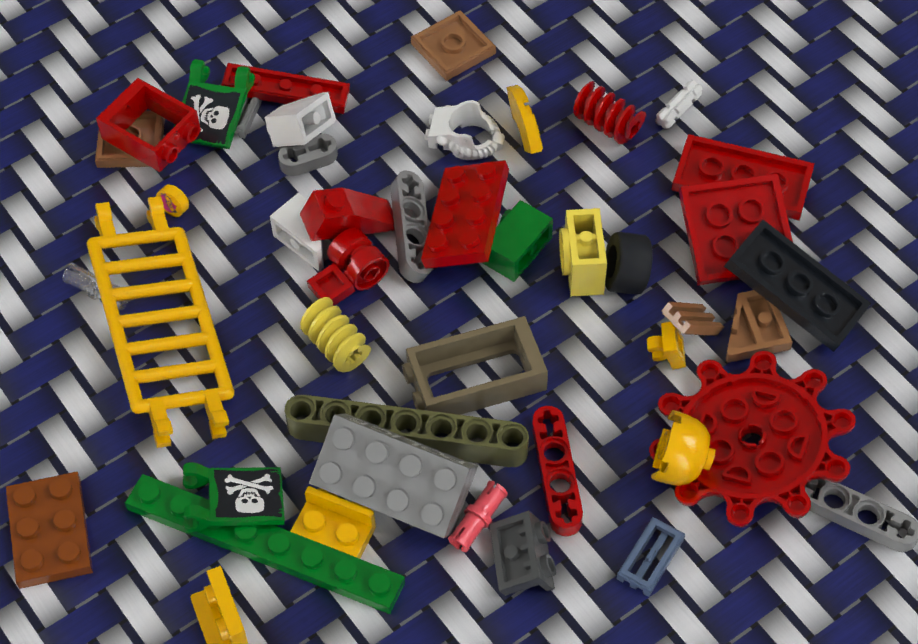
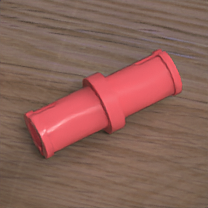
M488 481L487 486L474 504H469L466 507L464 518L448 537L449 542L459 550L462 545L461 551L468 552L469 547L481 530L488 528L489 524L492 523L491 516L508 495L506 489L497 483L494 488L495 482Z

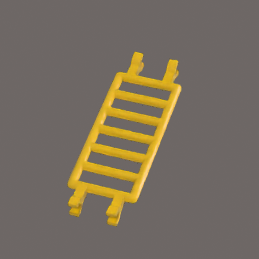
M161 196L148 198L150 210H147L146 216L152 230L116 234L109 202L96 203L97 216H95L94 221L100 236L89 238L87 240V248L132 412L135 414L149 412L157 448L171 446L170 435L173 434V428L167 416V409L204 404L209 419L212 439L226 437L227 431L225 426L229 425V419L221 401L232 399L234 397V389L185 230L181 227H168ZM174 241L178 253L105 262L102 249ZM182 266L186 279L112 288L109 275ZM190 292L193 305L120 315L116 302ZM198 318L202 331L200 333L127 343L124 328ZM206 345L210 360L135 371L131 356ZM214 373L219 387L143 399L139 384Z

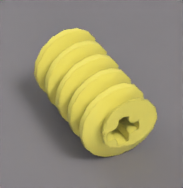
M323 297L315 301L306 310L300 322V329L309 337L313 344L317 345L319 351L325 354L327 360L333 363L337 371L343 373L350 372L365 361L371 351V347L364 345L366 341L365 335L357 333L358 328L355 324H349V318L346 315H341L340 308L333 306L331 298Z

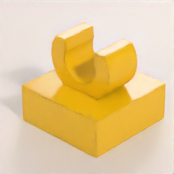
M670 321L661 323L662 336L647 338V350L652 352L653 361L667 359L672 370L686 367L684 339L681 332Z

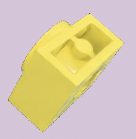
M600 208L566 210L565 228H560L559 250L562 275H568L570 296L604 295L607 259Z

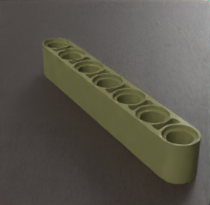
M311 395L293 396L285 404L288 431L290 435L299 440L324 443L333 416L346 413L467 462L518 467L528 457L529 434L526 427L517 422ZM299 416H308L304 419H296ZM404 429H411V430H413V431H411V432H409V433L400 432L401 430H404ZM442 433L448 435V436H446V437H441V438L435 436V435H437V434H442ZM480 438L483 439V441L473 442L471 441V439ZM517 443L519 445L516 447H510L506 444Z

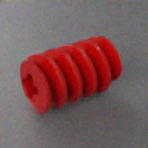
M595 81L587 83L578 93L573 108L575 117L584 119L588 125H594L597 131H604L607 137L614 138L618 144L627 143L642 127L646 118V112L640 111L634 116L636 111L635 105L630 104L624 110L625 99L620 98L614 104L615 93L609 92L604 97L605 87L599 86L594 91Z

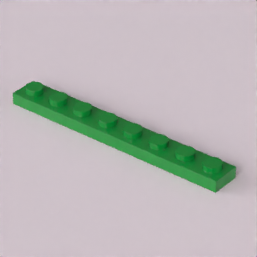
M145 474L141 475L125 502L127 510L387 614L391 613L405 585V576L275 525L209 526L200 531L187 532L184 529V508L187 505H198L210 510L209 500Z

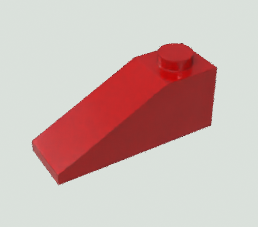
M343 187L314 190L300 212L311 241L334 239L341 232L353 227L359 228L364 234L395 231L393 210L387 199Z

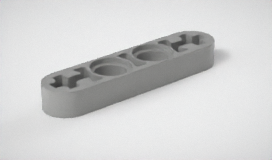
M404 170L397 175L390 187L400 273L405 279L413 283H420L433 269H425L421 261L429 230L424 185L418 175ZM403 208L412 210L416 214V218L407 215ZM406 234L415 236L419 244L412 243Z
M815 479L805 485V491L811 500V509L809 511L898 552H908L917 544L918 522L913 517L840 483ZM816 488H819L820 491L816 500L812 497L815 494ZM831 494L837 495L842 499L844 505L840 508H831L824 502V497ZM862 510H869L877 516L878 521L874 524H865L859 519L858 513ZM886 519L889 521L886 530L883 531L881 529ZM900 528L907 530V535L904 539L897 536Z

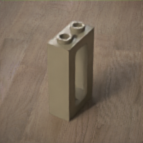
M525 316L407 348V363L402 364L407 384L413 383L416 390L412 392L415 408L419 410L461 415L547 390L548 370ZM508 354L518 355L525 370L523 373L433 397L428 383L430 376Z

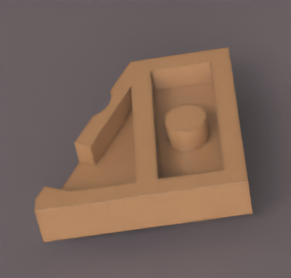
M755 290L738 293L726 354L727 363L751 358L759 351L777 353L791 350L793 341L780 310Z

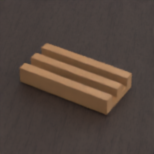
M668 302L661 310L662 314L682 334L714 336L718 335L724 328L720 322H712L715 319L712 313H704L707 308L703 304Z

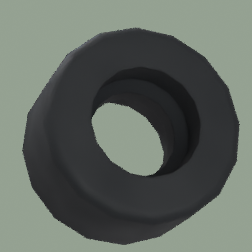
M615 232L610 237L606 247L607 269L605 287L610 292L642 294L647 287L652 270L653 253L651 241L647 235Z

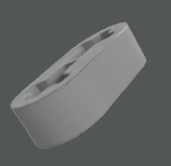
M319 134L305 145L283 146L278 153L280 170L289 176L301 175L334 163L338 156L336 140L328 134ZM293 157H294V159L296 160V162H292L291 159H289V158H293Z

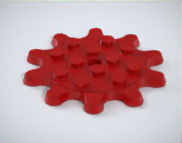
M768 351L756 352L750 359L748 369L740 374L726 372L722 365L715 360H705L698 365L696 371L702 384L698 393L693 396L666 393L658 401L660 412L667 418L672 410L698 419L709 432V448L715 449V457L710 470L703 469L699 477L693 482L676 486L674 491L675 497L682 505L688 507L694 506L706 497H720L727 503L726 517L728 521L738 528L747 526L754 517L755 508L767 502L779 504L793 518H803L811 509V500L805 491V485L815 479H824L838 483L844 481L849 475V462L844 457L834 454L830 450L828 443L831 439L846 435L853 430L856 425L855 415L847 409L827 410L818 404L817 396L827 386L826 374L818 369L807 370L795 379L782 378L776 372L777 361L775 355ZM749 433H755L762 437L758 445L747 443L744 440L742 441V439ZM660 438L653 441L649 447V454L653 460Z

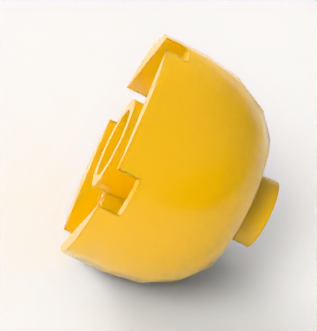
M672 410L668 417V420L673 421L671 430L663 428L652 467L659 469V471L651 474V478L665 484L680 486L696 480L703 469L710 470L715 457V449L709 448V432L698 419Z

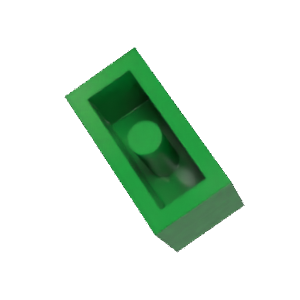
M520 200L512 210L508 209L502 215L500 223L495 230L489 261L482 262V264L515 282L552 239L553 218Z

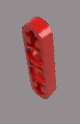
M543 406L538 408L533 414L532 432L549 523L556 534L571 536L576 534L582 526L583 509L565 419L558 408ZM550 419L551 424H553V436L547 437V429L543 420ZM549 448H558L563 452L564 456L560 460L551 461L545 457L544 452ZM556 479H564L570 484V488L565 492H556L550 487V483ZM567 503L568 515L572 517L570 523H565L564 519L561 518V504Z

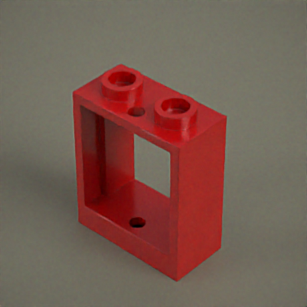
M139 78L126 88L96 118L103 140L159 172L169 163L174 162L178 154L190 142H193L201 132L197 110ZM147 109L176 124L155 147L126 131Z

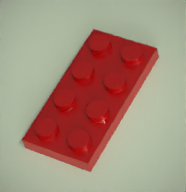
M688 134L673 180L672 191L679 192L680 187L778 174L787 217L800 221L815 163Z
M506 160L453 166L444 169L421 256L425 269L489 261L509 173Z

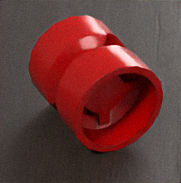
M355 227L341 232L333 239L327 251L328 258L344 272L354 287L361 291L370 289L379 283L388 272L390 266L389 260L376 246H373L371 240L359 228Z

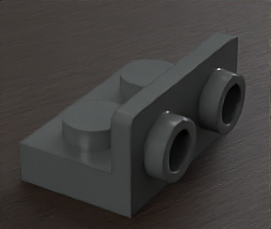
M529 510L490 523L499 591L506 596L540 585L546 591L555 589L553 576L556 575V567L552 557L549 555L547 543L550 542L551 536L547 524L544 521H540Z

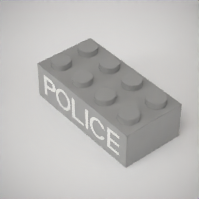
M344 413L333 416L309 484L441 538H446L454 532L478 466Z

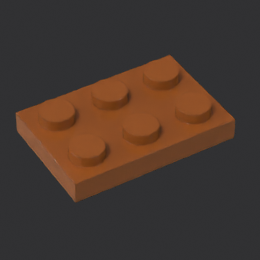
M78 471L6 486L15 579L18 588L22 589L93 573L81 479Z

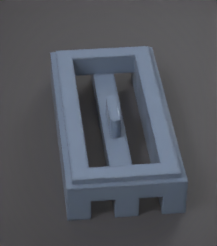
M652 517L617 573L616 579L622 583L624 580L629 582L631 588L635 590L640 588L643 590L644 595L650 597L683 543L685 533ZM655 530L662 531L637 573H631L632 567ZM668 537H673L674 539L648 581L644 580V576Z

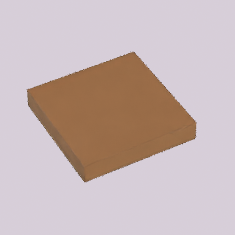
M461 10L411 36V45L446 81L496 54V46Z
M145 111L126 131L155 147L163 139L165 118L152 111ZM98 131L95 156L97 168L150 167L103 140L100 131Z

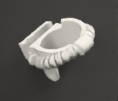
M469 100L455 106L435 107L434 114L429 116V125L431 127L426 129L425 133L428 148L437 149L439 144L443 146L444 150H450L455 157L463 160L487 158L503 148L504 134L501 133L494 119L481 110L480 104L477 101ZM458 126L461 128L478 126L488 131L492 140H487L481 145H474L472 136L457 134L453 131Z

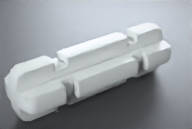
M695 80L689 81L666 104V107L656 114V123L664 129L670 128L676 122L674 119H679L693 104L692 102L702 95V85L697 84Z

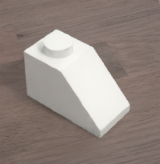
M322 92L278 107L265 117L273 147L307 144L335 123L336 118L329 93Z
M297 193L270 215L273 236L316 270L321 271L324 268V240H310L300 216V212L307 199L300 193Z

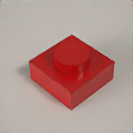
M332 263L307 280L308 288L318 299L330 297L333 301V306L355 292L352 282L335 263Z

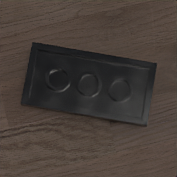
M765 220L760 222L724 266L833 352L840 346L871 305L867 299Z

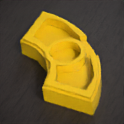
M518 85L506 87L512 118L519 128L524 151L530 154L542 152L543 146L535 115L532 113L529 105H524V103L529 102L527 95Z

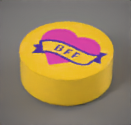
M167 184L156 194V197L161 196L164 211L173 217H180L189 208L187 196L174 185Z

